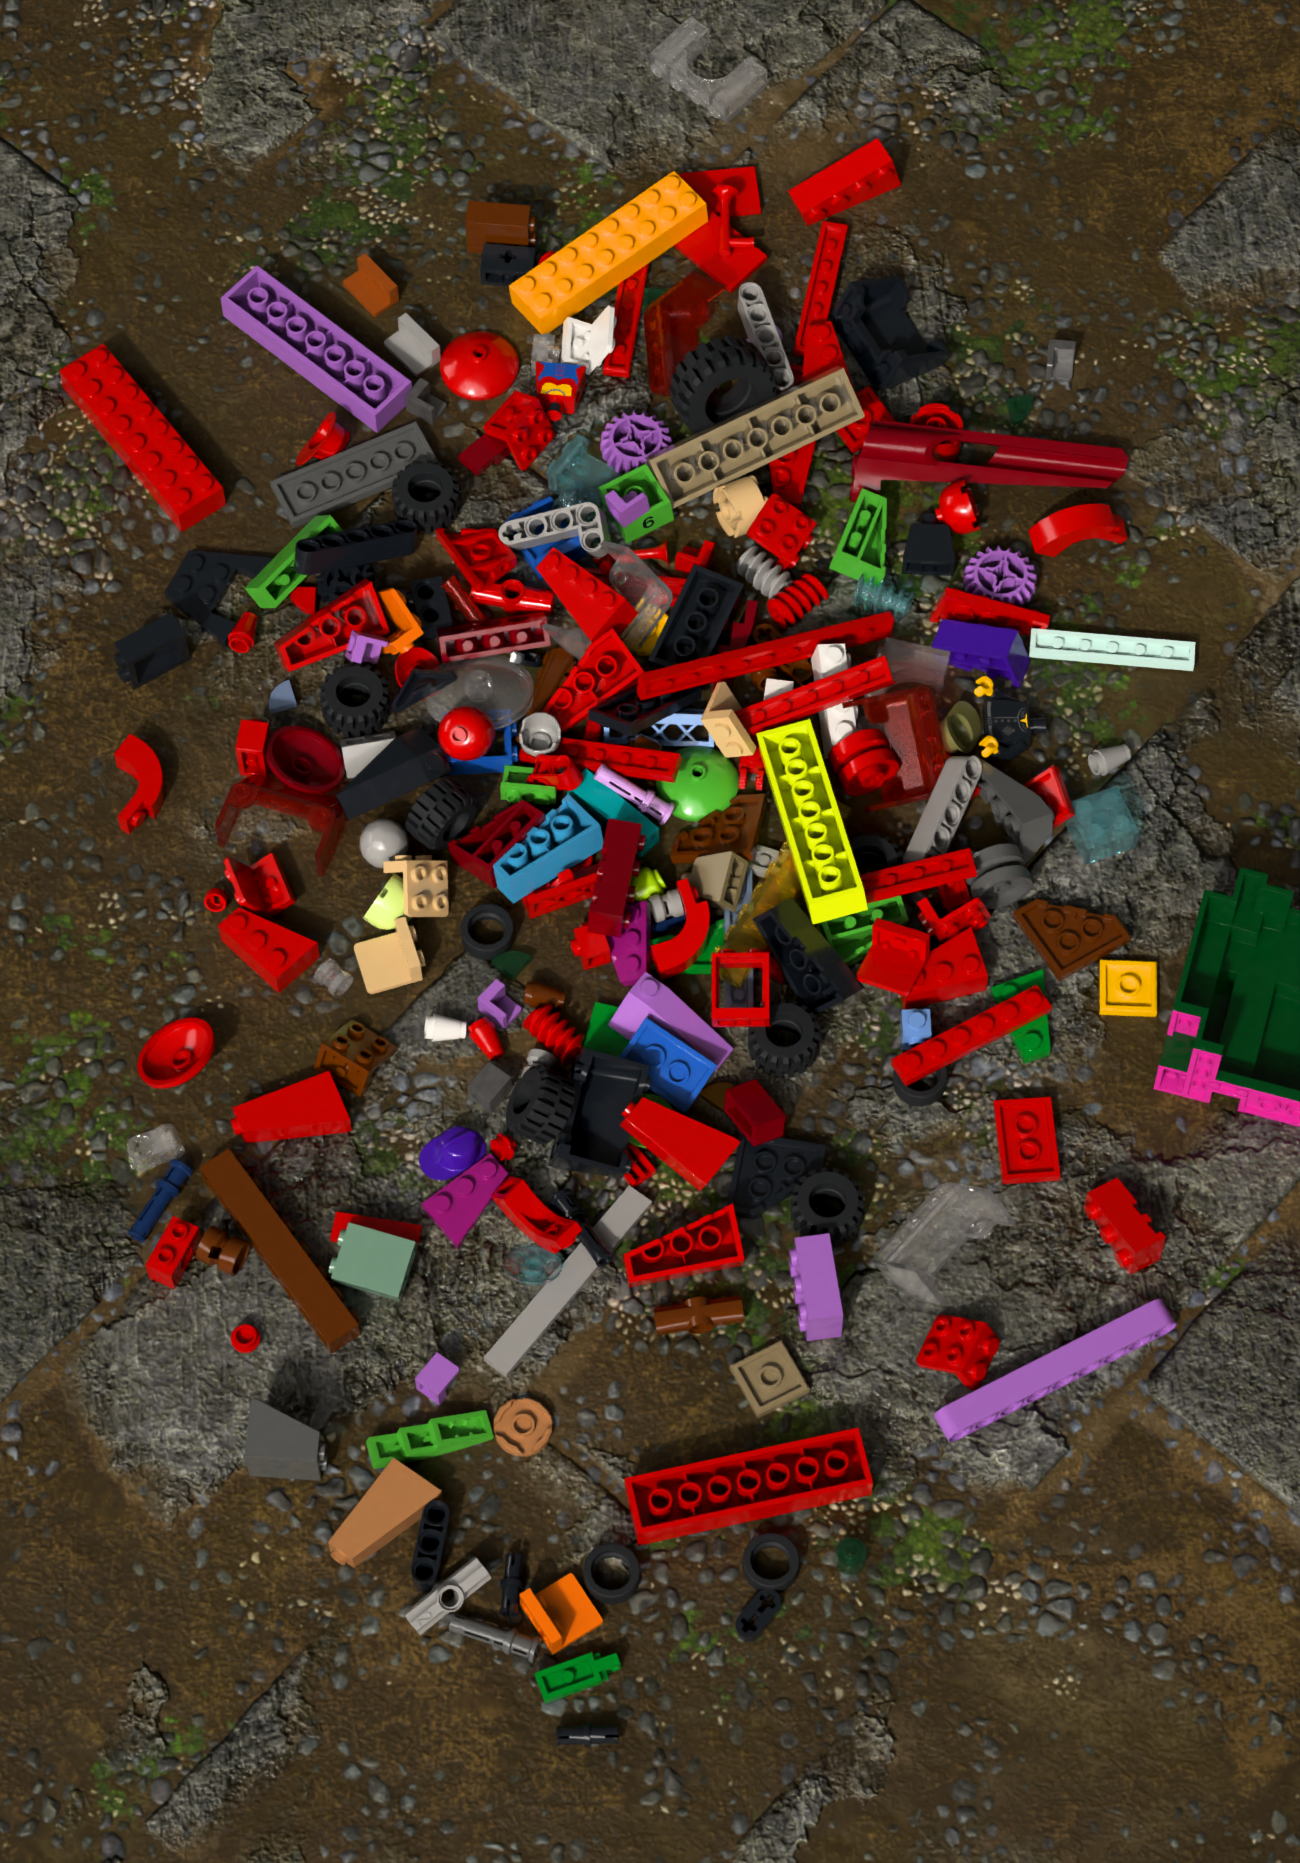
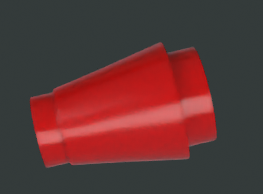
M251 612L243 613L228 635L229 647L235 652L247 653L249 649L253 648L258 617Z
M488 1017L481 1018L468 1027L469 1037L490 1061H495L505 1054L494 1022H490Z

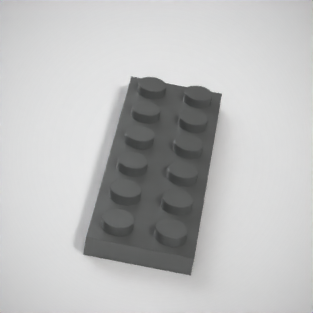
M415 421L270 481V487L293 529L311 521L315 516L329 514L393 487L392 483L394 478H397V473L400 470L405 471V466L408 464L414 466L416 465L415 461L421 460V463H427V460H433V464L436 465L438 460Z

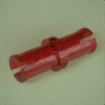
M452 575L440 585L455 603V609L460 610L469 623L481 622L487 619L473 601V595L466 592L455 575Z

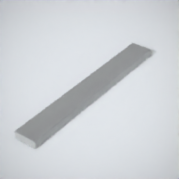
M629 1185L597 1222L593 1229L610 1253L618 1247L650 1209L652 1201ZM582 1243L575 1248L483 1357L487 1364L506 1378L600 1268L595 1264V1261Z

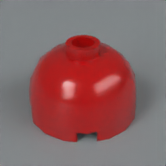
M966 479L946 486L939 496V507L935 508L940 524L945 523L952 532L963 535L982 530V524H976L975 515L979 516V512L970 487L964 489L967 483Z
M472 705L458 706L447 712L440 721L438 728V739L444 752L452 758L462 761L476 760L487 754L495 738L494 723L490 716L484 710L482 711Z

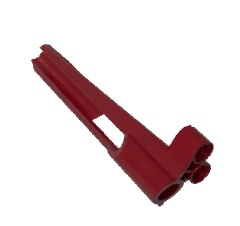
M872 419L860 455L854 454L850 502L857 501L862 488L879 495L881 480L956 482L966 479L967 483L1110 488L1125 474L1129 458L1122 448ZM947 440L1000 446L994 456L984 466L937 461L932 453L939 443Z

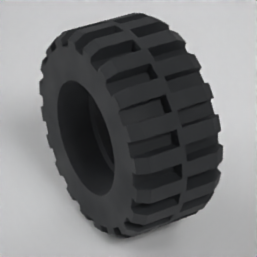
M724 336L723 339H719V337L712 338L706 344L702 342L697 345V349L686 353L684 361H679L676 366L677 372L672 375L670 381L672 385H670L669 389L671 401L686 427L696 434L775 396L777 393V381L767 361L753 343L739 337L735 339L733 336ZM739 379L736 385L726 394L708 399L711 392L720 384L728 380Z

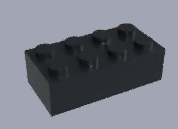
M694 564L648 658L650 669L657 670L674 664L717 655L719 645H722L745 597L744 584Z

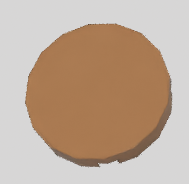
M523 1398L507 1401L499 1408L494 1418L496 1441L505 1452L514 1456L528 1457L539 1453L547 1446L552 1436L553 1424L551 1416L543 1404L534 1399Z

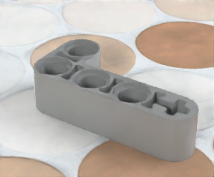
M584 502L507 521L499 529L500 540L513 550H523L579 536L581 546L594 557L606 556L611 548L606 515L598 506L591 502ZM595 511V519L591 522H586L587 515ZM565 518H570L569 525L561 529V522ZM544 524L543 532L535 535L536 527ZM600 537L601 541L598 547L591 548V542L595 538Z

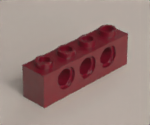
M544 611L436 629L442 663L551 646L548 622Z

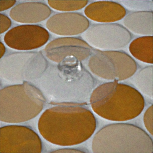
M500 655L442 663L434 670L454 671L458 678L453 683L424 698V703L429 714L438 722L443 719L447 712L455 707L475 706L482 711L484 710L490 716L496 730L516 722L531 708L534 700L533 679L525 667L510 662V658Z

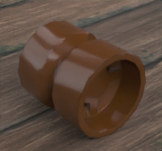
M212 1225L204 1233L198 1245L196 1260L209 1266L217 1264L219 1271L234 1277L239 1273L248 1257L250 1243L237 1236L229 1238L228 1232Z

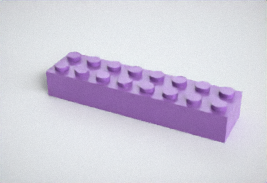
M256 265L220 298L225 318L376 433L406 406L405 396L412 389V382L259 266Z

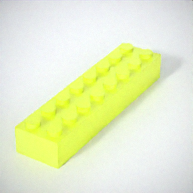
M808 719L756 733L760 754L812 924L868 910L862 881L811 720Z

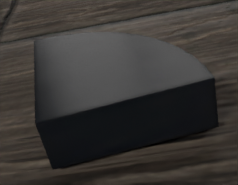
M528 650L513 651L509 661L528 667H542L543 656Z

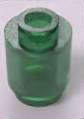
M849 1537L843 1539L838 1544L835 1563L840 1572L845 1575H856L863 1570L867 1554L864 1543L857 1538Z

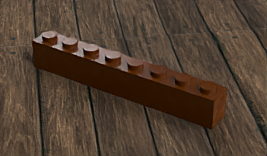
M228 1148L200 1166L202 1179L330 1354H333L360 1336V1318L352 1308L348 1310L342 1303L345 1299L336 1286L331 1288L326 1281L328 1275L320 1264L315 1266L311 1261L310 1257L312 1254L303 1241L301 1243L297 1242L294 1237L296 1233L288 1220L282 1221L278 1216L280 1211L271 1198L266 1199L261 1193L264 1190L255 1176L250 1178L245 1170L248 1168L239 1154L234 1156Z

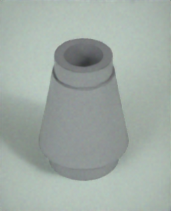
M1125 744L1096 749L1088 756V764L1095 775L1101 774L1105 776L1130 760L1131 753Z

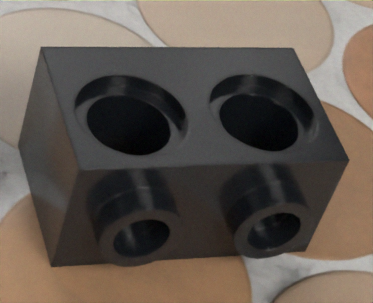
M442 576L410 581L411 592L406 593L409 609L414 608L415 615L421 621L422 626L420 628L424 632L420 636L421 641L437 639L436 629L453 626ZM430 596L431 598L423 599L422 597ZM435 619L436 621L428 622L427 620Z

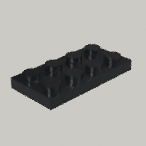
M637 683L590 708L588 719L599 723L602 727L617 730L623 735L634 736L647 727L653 726L658 721L701 699L702 688L696 686L640 700L636 693Z

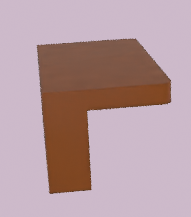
M364 253L357 258L358 271L343 280V286L373 317H376L399 301L398 286Z

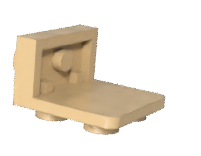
M718 682L701 721L724 757L751 756L757 747L734 713L742 708L725 682Z
M412 855L395 856V861L383 862L384 873H403L404 914L406 917H446L448 915L447 861H432L431 855L415 856V860H412Z
M406 917L394 920L395 933L354 945L356 959L369 994L379 993L423 980L421 967L426 966L424 956L421 950L416 951L414 942H418L413 925L408 927Z

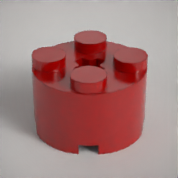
M938 403L927 404L919 408V411L915 415L913 414L909 423L963 430V422L958 413L956 412L955 414L949 410L950 407ZM947 440L939 443L932 452L933 457L941 462H955L961 449V442Z

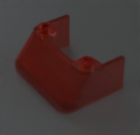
M691 272L647 307L643 320L649 382L652 393L662 397L670 396L669 389L670 385H672L670 381L673 373L677 372L676 366L679 361H684L686 353L698 348L697 329L708 321L710 317L709 301L726 289L725 284Z
M925 686L842 703L843 708L863 704L865 716L870 723H883L886 740L889 743V750L894 753L899 762V770L895 777L886 779L882 784L883 803L864 807L865 812L929 799L947 761L934 696L931 690Z
M259 774L250 775L230 788L215 823V831L220 847L224 848L240 809H246L256 804L307 819L309 826L314 831L323 833L315 853L318 876L324 877L347 820L336 797L324 793L310 794L290 788L280 780Z

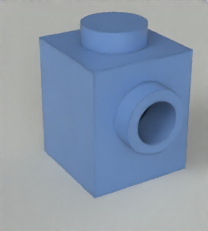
M930 1009L901 1010V1050H910L931 1039Z

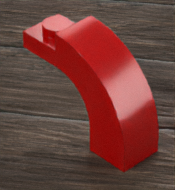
M1083 504L1069 507L1045 517L1028 530L1035 553L1055 557L1068 546L1086 539L1097 538L1119 544L1128 539L1122 517L1112 514L1110 506L1106 504Z
M132 734L127 736L114 753L117 767L133 776L139 783L135 795L118 815L120 829L129 835L135 827L138 828L142 825L146 814L154 819L157 817L165 798V783L158 757L144 741Z
M687 878L677 881V890L686 917L684 928L673 939L651 946V957L659 980L678 975L688 969L700 957L708 940L710 925L707 900L700 902L696 887H690Z
M510 1176L490 1195L516 1227L536 1244L553 1254H556L560 1249L563 1250L572 1245L576 1240V1236L582 1231V1228L576 1221L560 1217L548 1209L536 1197L523 1179Z

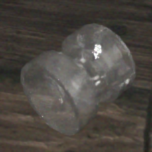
M333 958L323 962L314 974V980L320 985H325L328 988V992L334 998L343 995L349 989L354 979L348 971H342L339 963Z

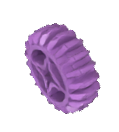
M634 410L630 416L623 412L621 419L614 416L612 424L607 423L605 431L601 434L600 450L602 451V458L604 461H607L609 469L615 468L617 475L622 472L626 474L647 464L645 457L671 446L672 439L669 428H665L663 420L657 421L655 414L647 417L645 411L642 415H637ZM655 447V449L652 452L646 455L647 452L651 451L652 448Z
M999 545L996 551H992L987 547L985 554L978 551L976 558H971L964 570L963 585L965 592L974 595H984L999 602H1010L1015 606L1023 608L1024 603L1029 604L1031 596L1035 593L1037 577L1034 574V565H1029L1028 557L1021 558L1022 554L1020 551L1015 554L1011 553L1012 549L1010 546L1006 551H1002Z

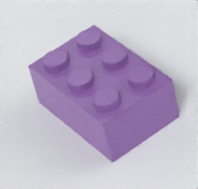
M830 1234L794 1238V1248L789 1249L790 1260H788L790 1276L794 1277L795 1287H793L795 1305L798 1304L799 1331H805L806 1341L841 1337L843 1310Z

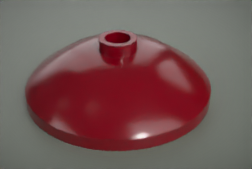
M286 726L276 730L268 739L265 750L267 763L276 777L290 788L304 793L322 794L332 791L340 784L345 773L344 759L335 744L323 734L307 727Z

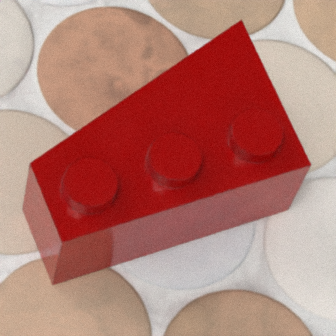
M239 907L218 925L221 941L278 993L284 990L320 958L318 942Z
M972 927L929 952V958L911 993L907 996L899 994L904 1010L986 991L988 974Z
M1117 1177L1088 1192L1084 1209L1090 1220H1095L1099 1225V1232L1103 1241L1106 1244L1110 1243L1115 1250L1114 1255L1121 1268L1125 1267L1131 1275L1160 1260L1166 1237L1161 1231L1155 1233L1148 1225L1152 1222L1151 1218L1147 1213L1141 1216L1135 1206L1137 1201Z

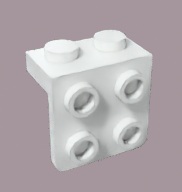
M608 305L592 324L571 317L566 318L563 322L561 364L586 366V374L590 375L597 366L601 365L603 359L612 353L615 347L613 330L617 321L616 316H614L615 308Z

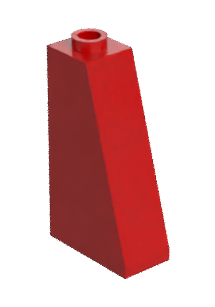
M330 1071L232 1107L234 1118L230 1119L235 1135L241 1134L244 1143L352 1131L349 1115Z
M644 1097L637 1104L631 1101L621 1114L625 1119L620 1126L698 1191H701L741 1143L730 1135Z

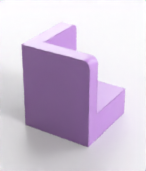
M612 490L605 495L608 511L624 528L650 510L648 498L644 492L638 495L635 491H631L621 498Z
M352 630L345 656L352 662L361 664L362 661L376 664L382 646L387 647L388 641L381 636Z
M495 979L477 998L478 1010L503 1030L522 1012V1008L506 996L505 985L498 979Z
M436 1352L416 1376V1389L440 1406L447 1397L446 1388L459 1373V1368Z

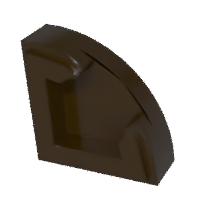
M727 1082L711 1084L700 1092V1098L721 1112H724L726 1090L737 1085Z

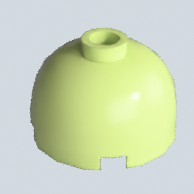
M395 873L363 917L364 920L379 929H394V920L406 917L404 914L403 879ZM406 917L407 923L409 922L411 917Z

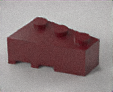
M521 800L494 816L493 821L481 828L477 826L470 830L471 834L461 840L456 841L454 839L449 842L448 847L452 860L455 864L495 889L497 884L493 865L516 843L521 844L528 837L527 833L533 827L537 828L546 820L545 815L539 809Z

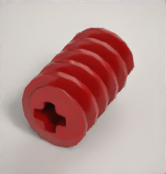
M805 573L801 576L800 580H795L792 586L789 585L784 588V592H779L775 598L769 599L767 608L772 619L781 628L786 629L785 621L791 625L795 624L794 615L800 619L804 617L802 608L809 613L812 611L810 602L817 607L820 605L819 597L827 600L829 595L816 577Z
M551 1004L535 1009L523 1022V1028L529 1030L532 1037H537V1041L540 1044H545L546 1050L553 1052L556 1059H561L562 1065L570 1064L581 1051V1043L585 1036L579 1034L574 1037L577 1031L575 1026L566 1030L569 1021L563 1019L558 1022L561 1016L559 1011L550 1015L553 1009Z

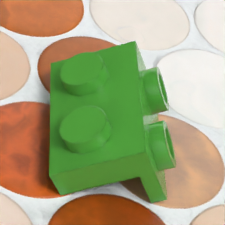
M504 766L503 781L500 785L501 800H507L511 803H518L524 800L545 806L556 804L558 790L554 786L528 784L527 777L532 774L534 769L532 767Z

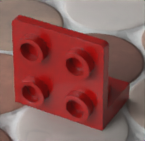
M516 390L483 426L487 435L506 441L518 468L523 471L530 466L555 437V432L539 399Z

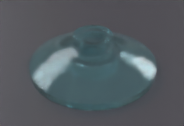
M523 1247L510 1252L505 1257L503 1268L507 1276L516 1282L539 1285L556 1279L562 1271V1262L558 1255L544 1248Z

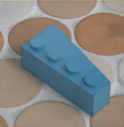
M569 794L562 799L561 806L556 810L552 809L545 815L546 820L537 828L533 827L527 833L528 837L521 844L516 843L493 865L497 888L513 904L556 878L557 874L561 871L574 867L602 849L601 825Z

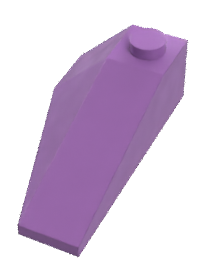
M646 971L628 992L608 1024L610 1028L630 1041L644 1019L648 1018L718 1065L714 1070L716 1072L734 1050L677 995Z

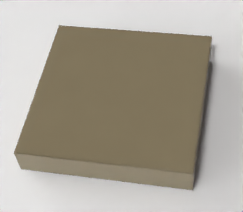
M782 1340L730 1365L732 1375L757 1418L810 1393L809 1386Z

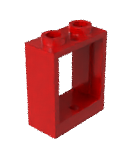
M721 949L718 953H712L713 1027H770L769 952H764L762 949H749L747 953H735V950ZM720 968H762V1008H720Z

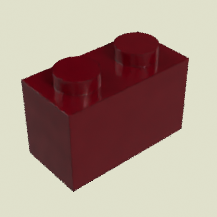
M756 1079L726 1090L724 1111L753 1147L783 1136L786 1114L783 1108L777 1106L772 1100L768 1090L763 1088Z

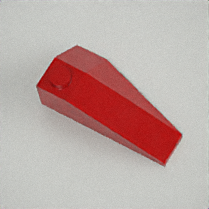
M611 628L588 646L585 654L570 671V675L562 686L557 689L542 712H546L556 718L561 728V734L588 718L590 708L637 684L639 674L645 672L614 629Z

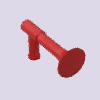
M719 185L712 190V195L720 201L719 255L722 257L731 255V247L754 248V236L731 238L730 205L731 200L739 194L738 189L731 185Z
M666 538L661 545L653 548L609 551L603 557L597 558L593 556L594 564H600V570L603 573L611 571L612 563L628 560L660 559L669 566L668 541Z

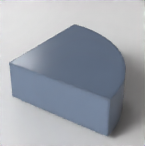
M289 680L280 683L272 691L269 698L270 714L297 707Z

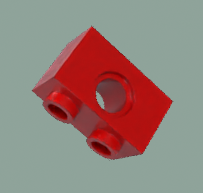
M241 719L235 746L240 775L268 777L269 765L266 760L265 750L268 739L271 736L269 723L259 719Z
M175 1216L172 1217L145 1264L150 1279L175 1290L202 1239L199 1227Z

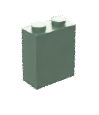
M348 1222L347 1228L342 1229L339 1234L337 1245L341 1247L338 1257L333 1256L328 1273L332 1274V1281L336 1284L401 1302L418 1249L416 1241Z

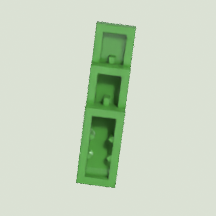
M483 1410L432 1418L428 1424L399 1428L397 1433L368 1437L366 1445L373 1469L386 1467L393 1458L405 1464L492 1440L494 1436L487 1411Z

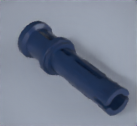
M176 1159L170 1160L169 1169L162 1179L157 1180L153 1196L128 1231V1234L136 1241L144 1243L171 1199L179 1196L180 1187L187 1177L192 1176L193 1171L181 1161Z

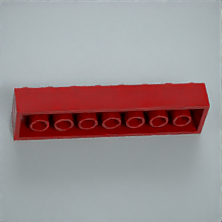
M101 344L59 370L64 390L181 532L226 505L224 490L221 484L104 344Z
M859 1427L624 1478L626 1498L638 1546L872 1495L873 1480Z

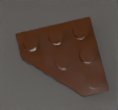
M737 795L730 800L731 805L719 813L715 810L699 820V826L687 833L684 830L676 835L670 854L672 863H694L697 857L733 851L746 861L753 860L768 802L766 795Z
M1035 899L1013 912L1012 916L1059 982L1128 944L1131 939L1115 915L1104 913L1102 916L1088 913L1087 909L1064 905V907L1048 904V901Z

